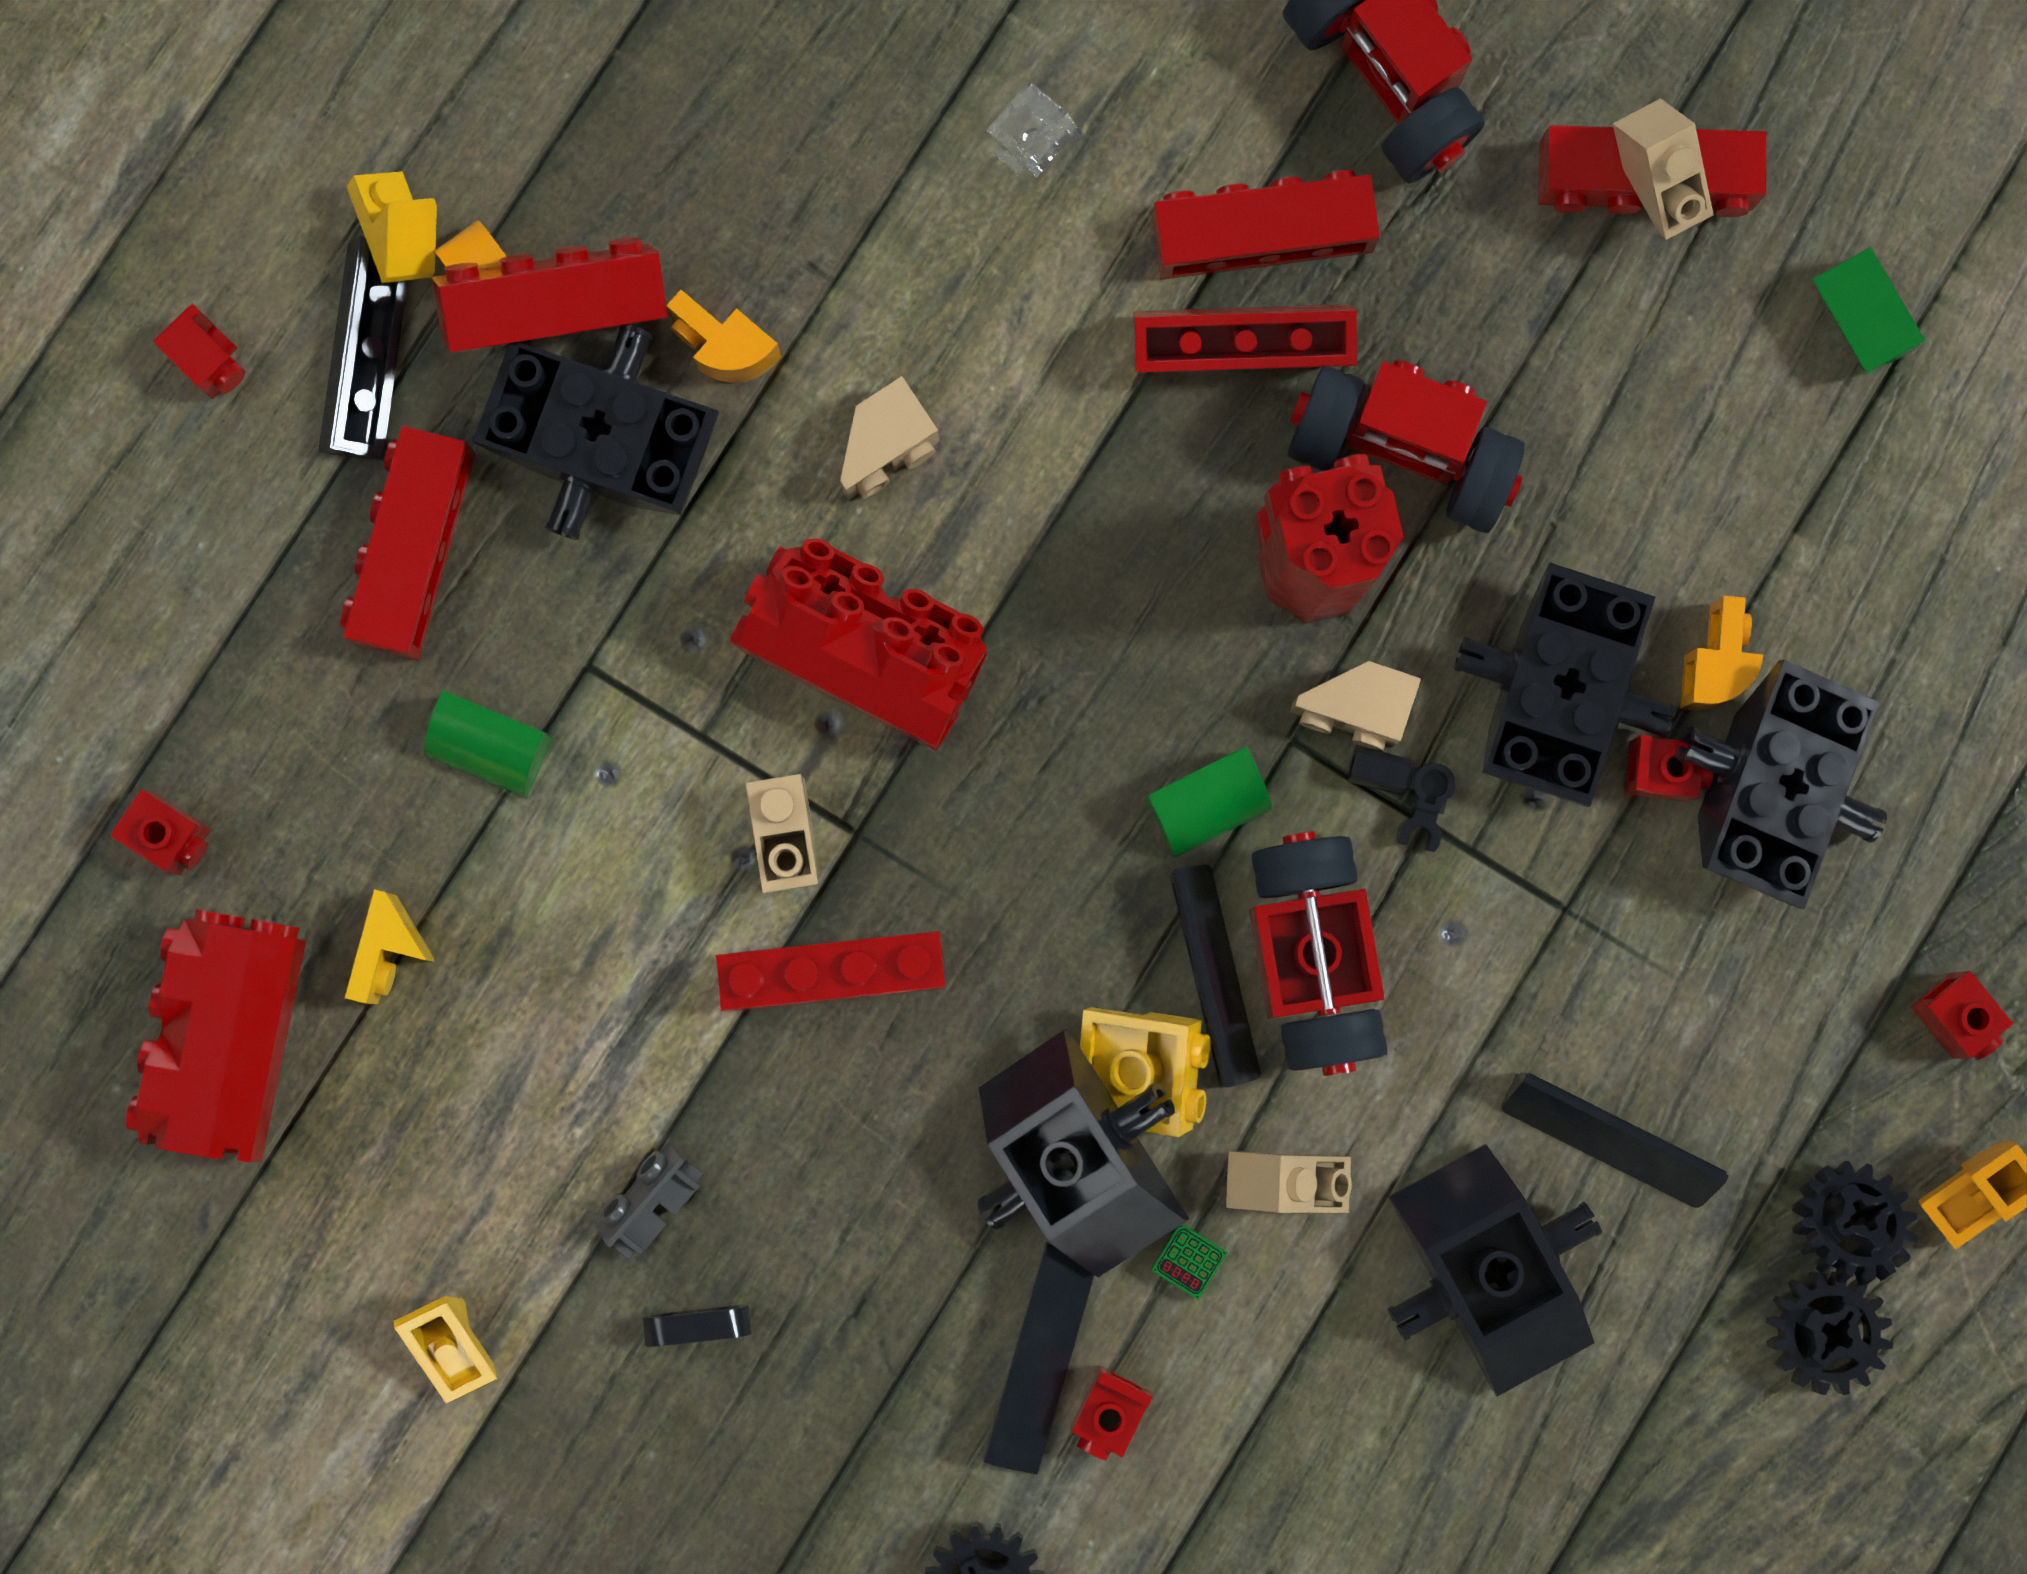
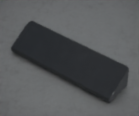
M359 236L350 241L347 247L319 452L330 455L383 460L408 280L382 283L365 236Z
M1207 864L1174 869L1170 875L1171 885L1207 1035L1211 1038V1052L1219 1085L1228 1088L1257 1080L1261 1072L1212 869Z
M1520 1072V1074L1515 1075L1501 1104V1110L1504 1113L1691 1207L1699 1208L1703 1206L1727 1182L1729 1177L1726 1174L1727 1171L1531 1073Z
M1046 1241L984 1455V1463L1036 1475L1040 1468L1094 1279V1274L1048 1241Z

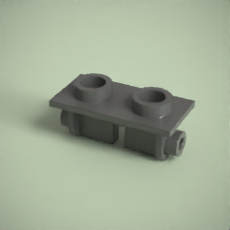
M670 1142L661 1152H653L640 1166L637 1172L638 1179L624 1195L618 1194L614 1196L602 1210L600 1215L601 1222L596 1228L605 1244L609 1248L613 1245L628 1259H631L636 1252L642 1254L667 1225L666 1221L653 1211L655 1207L661 1204L675 1215L701 1186L697 1181L704 1173L690 1160L684 1161Z

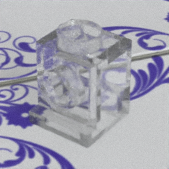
M1030 81L986 130L999 146L994 155L1008 169L1018 176L1025 168L1036 178L1071 138L1076 141L1082 134V131L1066 110Z

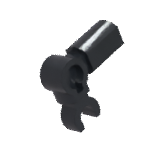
M1357 745L1352 755L1347 781L1402 795L1405 789L1411 790L1407 805L1413 807L1411 816L1400 824L1397 832V841L1399 844L1407 845L1411 831L1415 827L1421 826L1428 834L1425 850L1435 852L1441 841V831L1436 821L1438 814L1444 815L1447 800L1455 790L1453 773L1448 767L1438 763H1426L1417 768L1411 767L1410 758Z

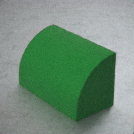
M1871 247L1811 280L1866 375L1908 355L1926 341Z
M442 690L427 728L424 754L428 758L527 799L553 738L543 731Z
M1247 746L1147 795L1145 798V802L1173 858L1189 852L1272 810L1267 788Z

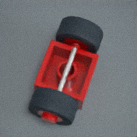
M1289 0L1283 9V17L1308 50L1324 47L1345 34L1340 48L1398 125L1384 140L1381 148L1384 155L1395 166L1396 171L1404 181L1413 183L1435 170L1441 172L1465 154L1464 148L1480 133L1485 122L1477 109L1472 106L1466 94L1459 88L1472 61L1470 46L1464 35L1456 27L1449 28L1438 14L1436 0Z
M1400 360L1394 361L1393 364L1383 361L1367 389L1357 418L1354 419L1353 417L1359 404L1365 381L1354 375L1346 374L1333 367L1323 365L1310 394L1301 391L1289 423L1297 425L1288 449V457L1298 462L1309 464L1321 471H1327L1333 467L1346 438L1348 439L1346 444L1348 448L1447 485L1453 478L1456 483L1448 503L1446 517L1451 521L1467 525L1479 532L1489 533L1496 524L1504 506L1511 507L1517 496L1523 479L1522 476L1517 474L1523 459L1525 443L1520 439L1503 435L1499 431L1488 427H1482L1473 441L1488 401L1475 397L1477 392L1466 384L1447 380L1445 384H1441L1423 377L1425 372L1414 364Z
M1315 831L1283 836V845L1260 849L1252 853L1256 888L1260 898L1267 899L1297 895L1298 900L1255 906L1249 910L1267 1019L1317 1011L1318 1017H1324L1281 1025V1035L1285 1046V1058L1288 1069L1298 1071L1322 1067L1323 1076L1357 1071L1355 1062L1387 1055V1043L1383 1033L1384 1026L1380 1010L1370 1009L1335 1015L1341 1013L1340 1007L1385 1000L1366 889L1323 896L1320 894L1321 890L1347 886L1357 882L1352 842L1349 837L1345 836L1317 839Z

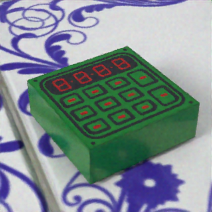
M1181 1224L1174 1229L1150 1269L1199 1300L1228 1252L1186 1225Z

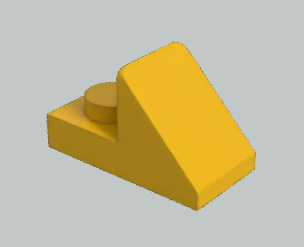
M403 171L354 175L346 187L382 283L431 278L435 273L434 251L436 250L437 219L435 199L413 200Z
M374 889L345 994L346 999L378 1005L380 996H387L389 994L396 973V964L390 963L392 952L422 960L435 961L397 895Z
M444 1296L393 1321L395 1330L446 1404L497 1379L494 1363L469 1326L466 1303L463 1298Z

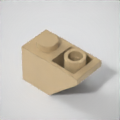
M1660 98L1613 123L1622 168L1662 238L1667 240L1713 216L1694 122Z
M902 376L856 405L840 479L842 490L848 500L858 494L863 499L876 494L890 482L887 475L904 464L908 469L915 468L928 460L936 452L933 446L939 442L938 429Z
M1367 661L1298 695L1292 703L1290 713L1301 716L1299 724L1306 728L1331 734L1332 728L1335 727L1354 734L1352 738L1353 743L1362 747L1383 751L1385 745L1394 747L1401 741L1421 678Z
M797 774L747 782L746 789L763 894L819 885L813 826L806 782L803 776Z
M1229 1151L1226 1208L1274 1213H1349V1196L1352 1189L1350 1176L1351 1157Z

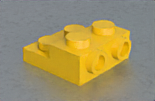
M1094 1007L1083 1010L1080 1048L1118 1108L1146 1090L1152 1083H1157L1165 1089L1167 1094L1150 1104L1149 1108L1153 1109L1171 1098L1175 1107V1113L1145 1132L1180 1137L1193 1130V1123L1201 1122L1206 1108V1093L1204 1090L1197 1089L1198 1068H1205L1207 1066L1211 1053V1038L1209 1035L1202 1034L1203 1020L1154 1012L1140 1015Z

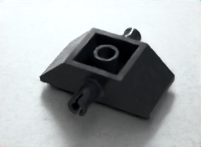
M629 324L619 326V333L606 368L600 367L597 369L522 342L509 343L473 438L474 444L530 471L562 483L545 529L560 536L563 533L567 534L566 538L572 540H579V533L593 496L601 495L635 508L682 515L719 416L718 410L640 384L636 380L649 343L652 342L653 335L638 327L636 332L632 331L633 326ZM606 424L611 431L609 436L599 435L596 442H593L590 432L595 427Z
M1549 563L1523 619L1515 646L1511 652L1464 637L1458 651L1460 657L1455 660L1454 670L1458 672L1463 671L1499 683V689L1501 690L1489 725L1482 773L1585 807H1591L1615 727L1619 723L1656 734L1664 739L1667 737L1673 725V722L1668 720L1669 717H1675L1676 705L1666 704L1632 693L1629 686L1656 598L1655 596ZM1562 677L1568 680L1573 688V694L1566 699L1560 697L1562 688L1554 685V681H1558Z
M1779 660L1735 714L1725 742L1707 735L1695 727H1688L1679 741L1689 746L1687 749L1677 746L1676 758L1713 773L1711 786L1706 791L1698 813L1702 867L1793 907L1805 909L1834 827L1836 826L1859 836L1869 843L1876 841L1884 830L1872 823L1875 820L1886 824V811L1874 808L1847 796L1880 702L1789 661Z
M1067 1028L978 1088L987 1144L1009 1178V1181L978 1200V1208L981 1215L1001 1204L1002 1208L985 1219L986 1223L992 1228H1002L1005 1223L1028 1209L1048 1242L1099 1278L1189 1220L1187 1214L1137 1138V1136L1175 1113V1107L1171 1098L1153 1109L1149 1108L1150 1104L1167 1094L1165 1089L1159 1084L1152 1083L1146 1090L1118 1108ZM1073 1153L1075 1155L1077 1164L1071 1160L1070 1154Z
M1483 1144L1388 1196L1432 1278L1429 1281L1431 1287L1387 1309L1392 1321L1398 1324L1396 1328L1404 1341L1446 1317H1449L1451 1321L1455 1320L1486 1380L1497 1397L1595 1343L1580 1299L1562 1268L1559 1255L1588 1239L1602 1234L1598 1221L1593 1222L1591 1220L1595 1215L1585 1202L1580 1203L1578 1207L1541 1226L1537 1222L1524 1196L1487 1144ZM1491 1260L1500 1263L1505 1262L1506 1267L1499 1272L1502 1279L1499 1284L1485 1279V1272L1488 1270L1487 1264Z

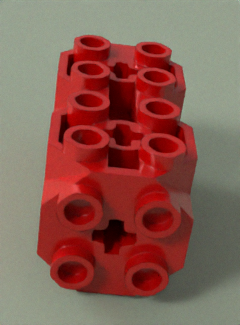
M1356 454L1338 459L1334 462L1335 469L1312 473L1311 466H1301L1278 473L1279 482L1267 490L1264 496L1265 506L1261 507L1260 511H1257L1253 519L1261 551L1258 555V561L1267 599L1277 606H1283L1294 613L1293 616L1306 624L1348 615L1379 577L1404 537L1394 493L1385 487L1381 465H1370L1367 454Z
M807 539L803 542L802 547L788 549L779 546L766 570L768 578L758 574L752 582L744 600V604L752 608L749 615H743L737 623L729 643L739 648L743 653L938 751L959 715L957 712L963 701L967 700L987 657V648L980 638L983 633V627L979 620L931 598L930 595L919 589H906L902 593L901 598H887L882 589L884 576L877 567L863 563L833 548L824 540Z
M196 909L194 920L184 919L180 929L169 927L166 930L160 949L161 960L166 961L162 983H157L154 986L149 1001L150 1017L161 1019L162 1031L157 1041L146 1039L140 1048L137 1060L138 1073L143 1074L138 1096L132 1097L125 1119L126 1129L138 1131L139 1143L145 1145L155 1144V1148L205 1158L222 1159L225 1152L236 1154V1161L252 1163L262 1161L306 940L297 939L299 927L251 919L250 929L247 930L243 929L245 921L243 917Z

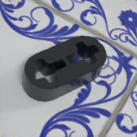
M734 1305L643 1317L645 1346H668L750 1335L749 1306Z

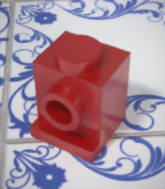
M193 303L152 341L197 387L212 399L219 393L225 394L233 390L245 376V370L231 357L238 348Z
M1640 735L1629 741L1624 795L1691 802L1700 798L1701 789L1708 790L1710 788L1713 773L1687 761L1683 762L1680 760L1682 763L1681 776L1673 777L1667 771V762L1670 758H1676L1677 746L1687 749L1689 745L1679 740Z
M1099 1366L1070 1426L1072 1433L1080 1436L1076 1446L1104 1461H1107L1111 1452L1123 1458L1138 1424L1153 1398L1150 1390ZM1113 1409L1120 1414V1422L1115 1428L1105 1429L1099 1424V1416L1104 1410Z

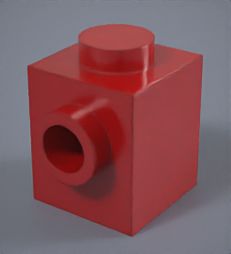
M141 789L110 836L164 872L182 875L185 869H193L204 856L208 848V843L204 840L212 829L160 795Z
M1971 971L1952 972L1910 1006L1952 1059H1971L1974 1057L1976 1060H1981L2002 1045L2004 1040L2000 1035L2014 1024Z

